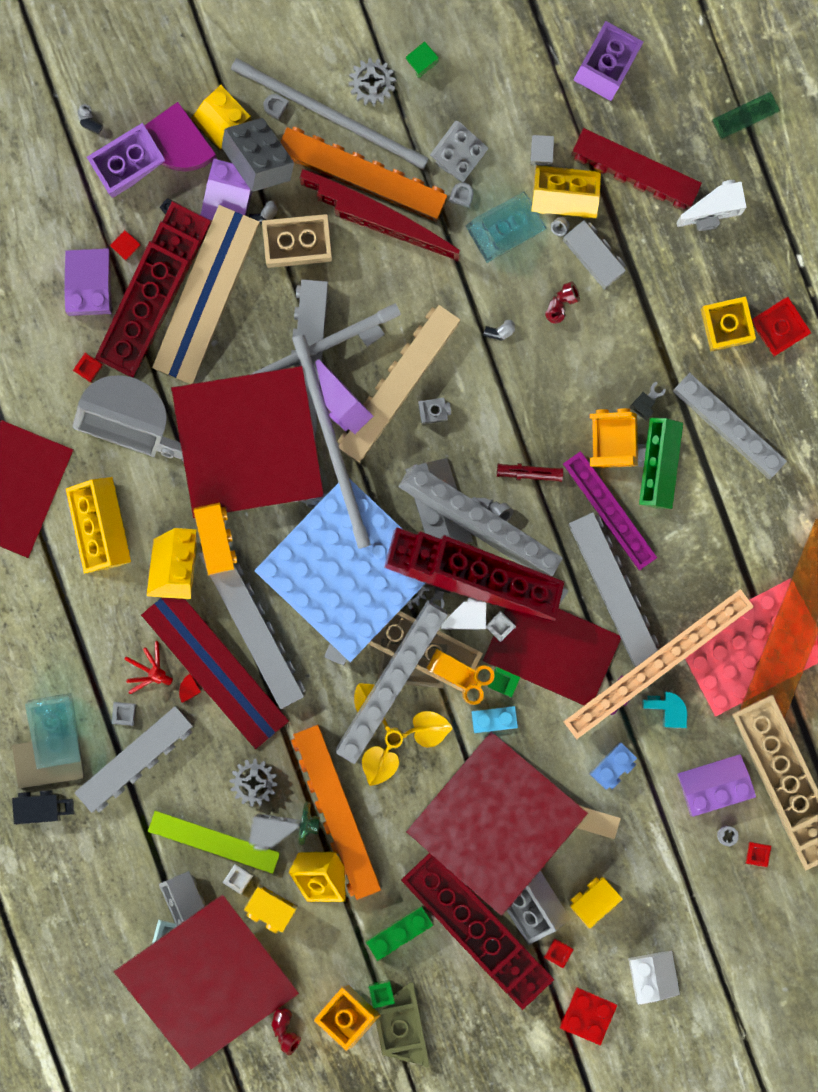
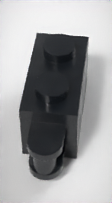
M53 790L40 791L39 796H31V792L18 793V797L12 798L14 825L55 822L61 820L60 815L74 814V800H59V794H53ZM59 803H65V811L60 812Z

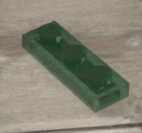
M768 92L712 119V123L720 140H723L779 113L780 109L772 93Z

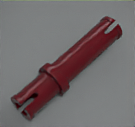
M498 463L496 477L516 478V480L520 481L522 478L562 482L563 468L522 466V463H517V465Z

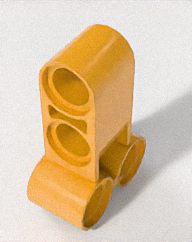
M436 649L426 667L427 670L463 689L462 697L464 701L472 705L479 704L483 700L484 693L480 687L488 685L494 680V671L489 666L480 665L474 670ZM482 669H486L489 672V678L484 682L478 678V673ZM472 688H475L479 694L478 698L474 701H470L467 697L468 691Z

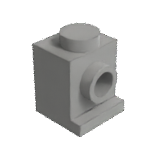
M444 398L418 401L422 425L448 421L447 415H451L450 403L445 402ZM433 406L439 408L440 411L437 414L431 412Z

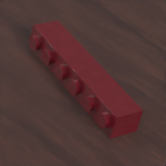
M583 128L571 154L578 163L584 165L589 163L594 166L596 171L603 174L608 172L614 175L613 178L622 183L630 182L634 184L633 187L641 192L647 190L653 193L654 198L660 201H665L666 199L672 202L675 208L683 211L691 208L702 184L689 176Z

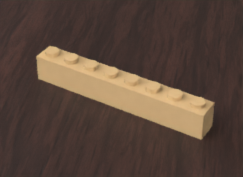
M438 305L436 309L431 308L425 317L428 319L424 326L419 325L413 334L415 339L411 345L407 343L400 352L403 356L399 362L394 361L389 367L388 372L390 374L387 379L384 380L382 378L375 387L377 390L373 398L369 396L363 404L374 417L356 434L351 431L348 434L344 432L338 439L340 451L360 464L459 325L460 319L442 306Z

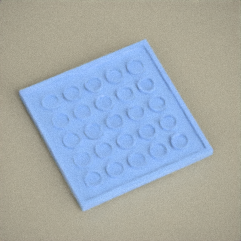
M349 479L362 522L366 527L371 543L370 546L358 549L352 523L338 483L254 571L351 662L426 583L384 568L393 532L396 527H401Z

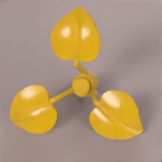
M359 683L354 693V704L357 713L375 684ZM422 711L413 717L414 728L402 733L398 728H390L384 717L382 723L386 729L385 742L387 746L385 750L380 746H373L367 749L362 757V768L368 784L373 786L383 783L394 775L399 766V758L397 754L388 751L391 748L399 747L403 742V738L415 732L414 738L419 745L426 748L434 747L443 741L452 730V725L445 717L436 712Z

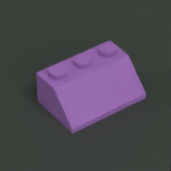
M740 754L677 773L689 814L692 817L756 797L749 773Z

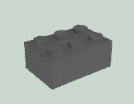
M264 118L225 128L222 149L252 192L291 180L294 161Z

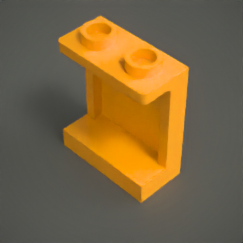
M629 408L617 409V413H609L608 409L596 410V414H590V419L593 422V457L590 458V466L594 468L638 466L637 414L630 412Z

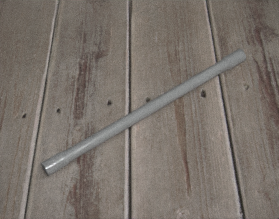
M238 58L235 59L231 67L232 71L291 99L404 158L407 162L422 170L429 160L428 157L402 146L258 71Z
M396 303L310 345V356L312 357L370 328L400 316L401 313ZM297 352L251 374L286 369L301 361L298 358Z
M305 335L294 337L292 340L303 366L307 384L352 523L358 549L368 547L371 543L366 527L362 522L328 410L325 406Z

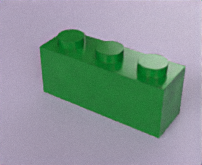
M421 905L367 939L366 944L376 960L379 961L434 926V923Z

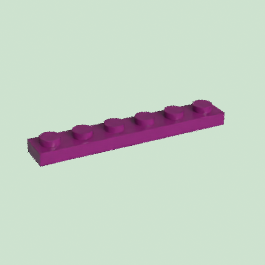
M580 451L564 462L563 466L636 568L640 571L657 559L654 552L593 467L590 466L583 453Z

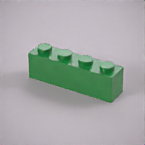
M650 418L639 505L658 509H673L683 422L668 418Z

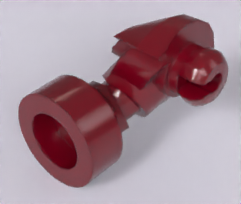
M573 281L563 284L562 290L557 292V296H553V299L550 301L548 310L545 312L549 322L557 324L564 320L566 316L565 302L571 305L580 301L578 289Z
M287 1008L283 1010L277 1009L273 1014L271 1026L275 1037H278L281 1051L290 1056L298 1048L301 1037L294 1032L287 1033L286 1031L292 1018V1012Z

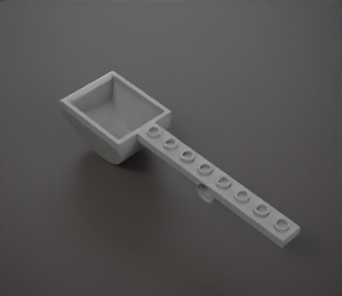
M108 376L95 381L84 391L78 403L72 425L75 430L151 457H155L156 451H159L165 457H176L184 463L180 442L162 436L166 426V410L159 395L146 383L128 376ZM324 497L300 500V502L306 503L308 507L314 509Z

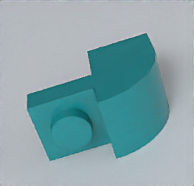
M664 692V701L660 700L661 696L647 695V700H642L643 709H663V727L687 728V708L679 696L670 692Z

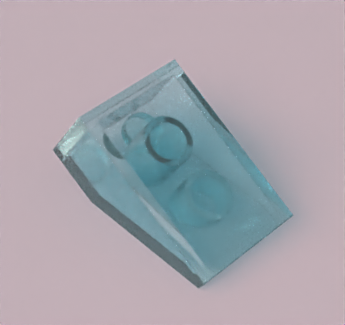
M525 192L477 216L465 226L487 263L547 229L538 213L531 211L532 203Z
M72 693L28 700L25 703L37 769L80 762Z

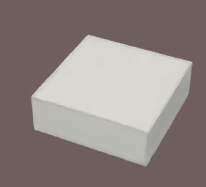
M501 611L486 625V628L500 642L516 627Z
M234 864L223 883L239 894H242L253 875Z

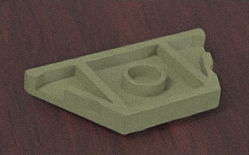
M409 982L393 995L395 1004L375 1009L381 1014L376 1020L382 1055L387 1057H394L402 1061L430 1067L414 984Z

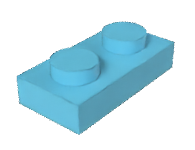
M515 706L471 712L474 733L518 728Z

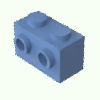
M619 742L589 775L605 790L609 787L614 789L621 781L619 777L625 771L628 774L636 766L634 761L637 757Z

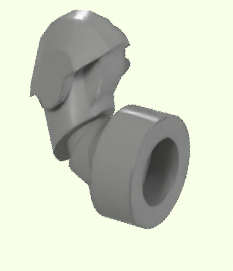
M471 498L506 522L513 515V509L507 503L500 504L497 501L493 502V499L488 500L487 498Z

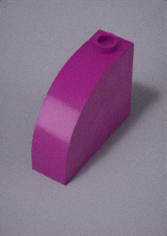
M178 102L144 125L164 157L165 161L161 165L166 168L183 172L195 171L213 162V159H217L214 151Z

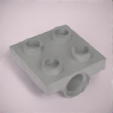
M455 121L430 156L436 160V164L441 169L463 183L489 148L463 124Z

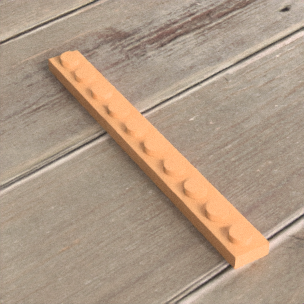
M739 589L564 720V724L573 736L578 739L754 606L742 590Z

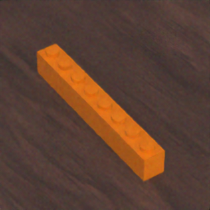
M286 128L280 143L295 163L429 220L438 221L447 200V195L444 194L445 191L436 186L432 188L424 185L425 182L418 178L408 179L404 177L405 174L396 169L392 171L384 168L385 165L374 160L372 163L368 162L359 153L353 152L349 154L344 151L345 148L337 144L328 145L324 143L325 140L316 135L309 137L300 128Z
M319 725L293 734L294 739L291 742L295 752L300 751L302 759L299 760L303 773L308 772L310 780L307 781L310 792H315L318 801H315L318 813H323L326 819L325 822H322L327 835L331 833L334 842L330 843L332 850L339 854L344 865L345 875H347L350 882L346 884L350 896L355 895L356 900L381 891L380 884Z

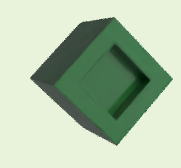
M425 41L405 58L416 71L418 78L423 76L439 61V57Z
M495 667L494 680L488 684V688L512 698L520 677Z
M390 980L368 984L373 1009L395 1004Z

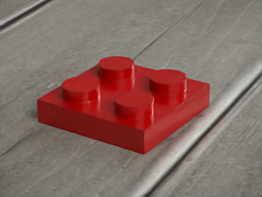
M788 296L752 319L754 328L773 357L811 334V331Z
M576 987L559 1028L601 1046L617 1004Z

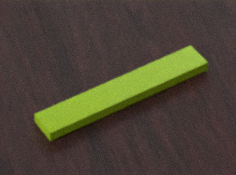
M156 810L148 829L150 833L272 874L280 852L269 848L267 850L254 849V844H249L248 841Z

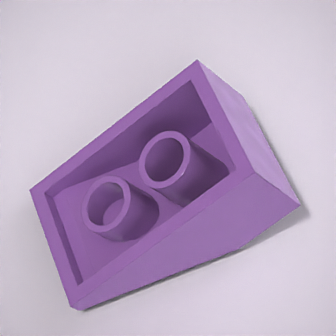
M605 21L573 80L611 101L643 41Z
M143 123L87 156V159L112 198L132 187L165 161Z
M213 159L201 215L210 220H213L219 205L242 215H247L252 191L233 163Z
M109 249L65 251L64 291L65 312L68 316L112 314Z
M318 359L316 367L325 406L331 411L329 416L345 432L349 429L356 434L374 416L340 379Z

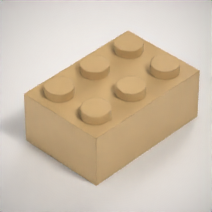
M327 214L262 221L267 268L332 262Z

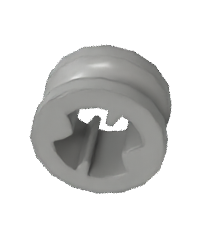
M724 826L719 829L717 838L721 844L733 846L738 841L739 835L736 829L730 826ZM726 830H728L729 833L731 831L733 832V835L731 836L732 841L728 842V840L724 841L722 838L725 836L724 832Z

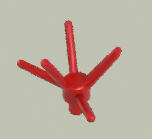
M155 641V660L146 647L143 648L153 666L151 669L129 657L124 658L125 661L148 673V677L126 680L127 683L142 682L129 690V694L138 691L152 682L157 684L162 682L168 686L172 683L173 678L167 676L165 670L160 668L158 641Z

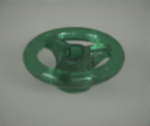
M305 802L303 807L298 840L301 846L305 844L306 837L310 833L318 834L320 817H310V802Z

